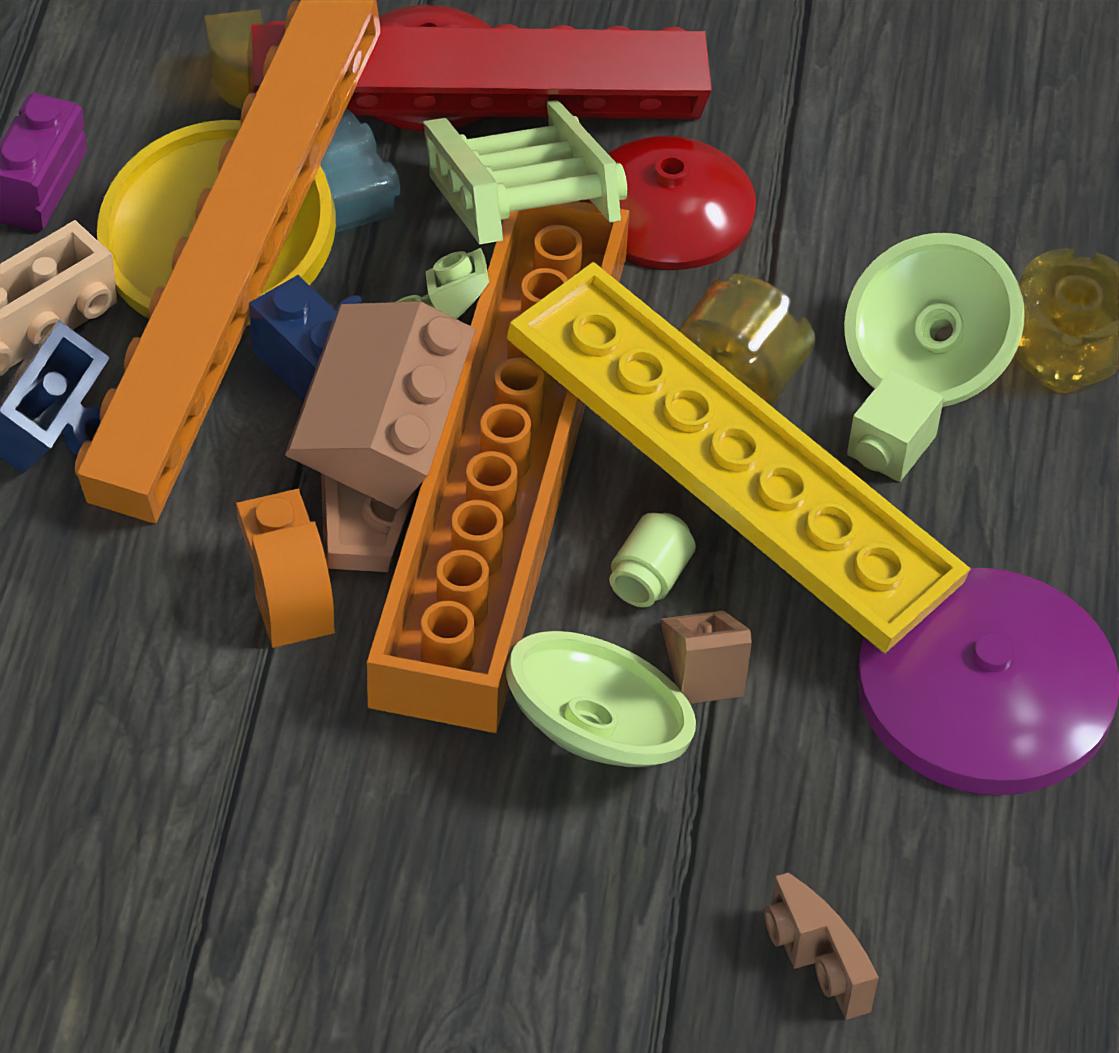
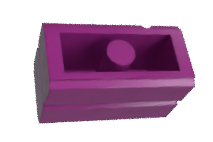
M37 93L27 95L19 109V116L14 118L0 142V223L36 232L44 230L87 152L86 135L82 131L84 128L83 109L77 103Z

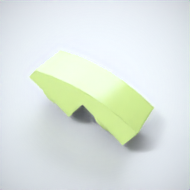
M481 248L467 254L466 252L458 251L442 257L435 263L432 269L425 271L428 295L423 297L410 295L396 302L421 301L458 319L475 302L489 283L486 259Z

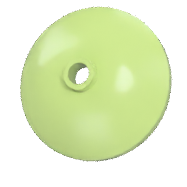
M932 233L912 237L882 253L866 268L858 279L848 300L845 313L844 331L847 349L854 366L872 388L875 389L887 373L893 370L944 396L942 407L965 401L986 389L1004 372L1011 362L1019 346L1024 328L1023 296L1019 284L1006 262L995 251L980 241L952 233ZM944 327L953 328L952 334L947 340L935 341V336L940 329Z
M539 632L520 640L513 648L506 664V679L522 712L552 741L582 758L624 767L654 766L680 757L688 748L695 734V714L681 690L665 674L649 662L607 641L572 632Z

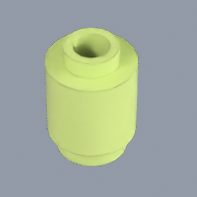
M648 513L643 515L612 561V574L609 581L614 592L627 603L637 607H650L655 601L665 598L695 552V541L688 526L680 518L669 513Z

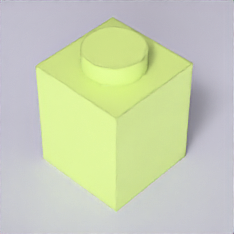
M890 370L854 414L847 455L858 460L866 468L879 471L901 482L936 437L944 396Z

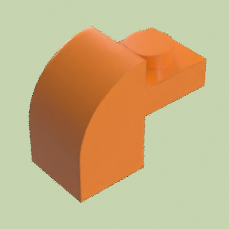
M299 489L237 502V519L254 567L256 601L272 648L334 634V606L327 563L315 521L310 522Z

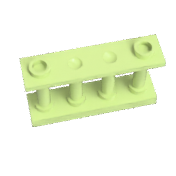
M558 100L546 101L549 126L466 139L464 134H458L447 118L424 121L430 177L479 244L503 241L501 220L509 219L510 212L589 199L609 222L621 221L619 200L627 198V181L621 163L616 164L609 154L582 127L577 116H572Z

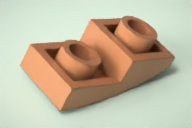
M790 873L775 876L771 905L765 906L764 909L767 930L774 945H784L794 969L815 963L817 978L822 991L827 997L835 996L845 1020L871 1013L879 977L855 935L841 917L806 884Z

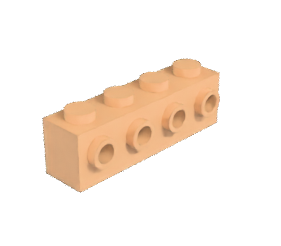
M76 220L0 264V376L7 372L10 367L25 359L32 347L59 320L73 330L89 319L99 317L109 307L117 303L112 253Z

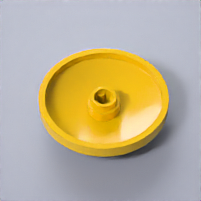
M241 120L208 121L193 124L164 135L139 151L119 171L104 196L97 222V240L112 253L117 292L128 305L147 318L150 301L155 290L159 286H166L173 271L172 258L178 241L182 237L188 238L194 227L198 199L205 188H212L219 174L218 163L222 148L228 140H235L241 127ZM321 166L314 177L261 296L296 275H299L310 285L323 268L330 254L335 236L336 212L330 187Z

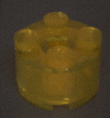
M1056 249L1041 254L1026 266L1019 283L1023 296L1025 318L1022 337L1014 356L1026 370L1043 379L1048 388L1059 393H1069L1078 386L1098 383L1112 376L1119 369V263L1108 256L1096 252L1093 259L1074 256L1075 249Z
M731 274L726 282H720V277L715 279L677 329L770 406L776 403L813 351L815 344L812 327L805 316L797 323L786 310L791 300L770 284L745 274Z

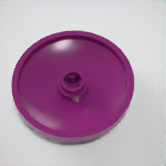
M971 568L965 582L886 653H883L867 638L863 637L857 667V687L863 712L871 728L886 748L911 769L933 781L958 790L977 794L1013 795L1036 791L1059 783L1076 773L1095 756L1110 731L1118 705L1119 672L1113 650L1103 631L1093 618L1067 595L1044 582L1016 572L992 568Z

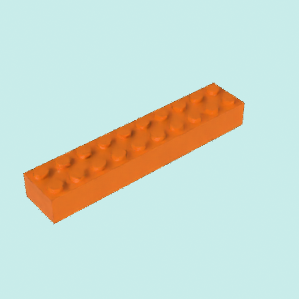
M574 201L510 212L509 219L503 220V241L496 242L488 268L489 283L480 294L471 327L476 330L428 476L422 482L367 660L368 708L497 733L509 689L506 679V664L513 648L523 638L586 404L506 339L511 321L592 262L596 263L615 280L620 282L626 260L629 210L620 209L621 221L609 222L594 204Z

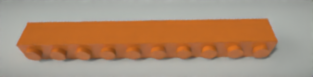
M294 0L291 3L287 12L285 34L279 47L272 46L267 53L263 67V81L257 93H249L244 102L241 112V127L234 141L228 140L222 148L218 163L219 174L212 188H205L198 199L194 227L189 237H182L176 245L172 258L173 271L165 287L159 286L151 298L148 310L149 322L142 337L133 338L129 344L124 361L125 373L117 389L111 388L103 399L100 409L101 423L93 440H86L78 452L75 474L78 476L87 503L154 524L157 523L250 320L249 302L260 297L381 33L376 0Z

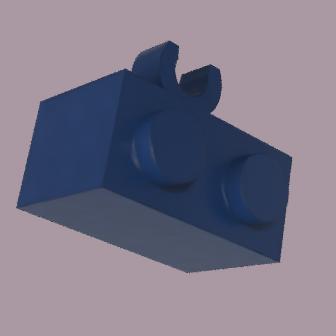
M296 275L249 302L252 351L304 401L337 310L333 309L299 275ZM358 295L348 297L338 305L337 310L341 304H362V299Z
M60 320L32 347L0 395V458L22 474L52 447L60 433L64 435L69 450L77 456L83 443L86 440L92 441L87 436L85 427L92 428L97 432L101 423L100 408H85L80 402L110 357Z

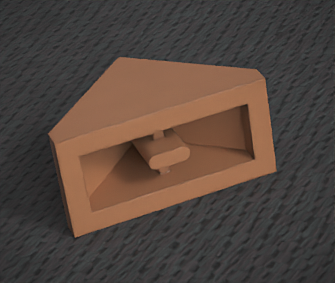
M725 611L661 618L662 632L675 685L685 695L690 704L744 697L752 644L749 628Z

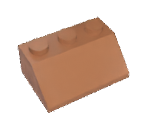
M421 301L341 304L336 311L285 456L398 510L428 476L476 329Z

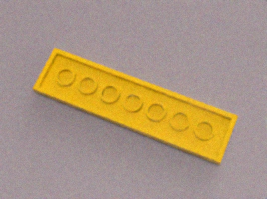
M592 262L510 322L506 339L883 653L890 650L965 582L971 569L596 263Z

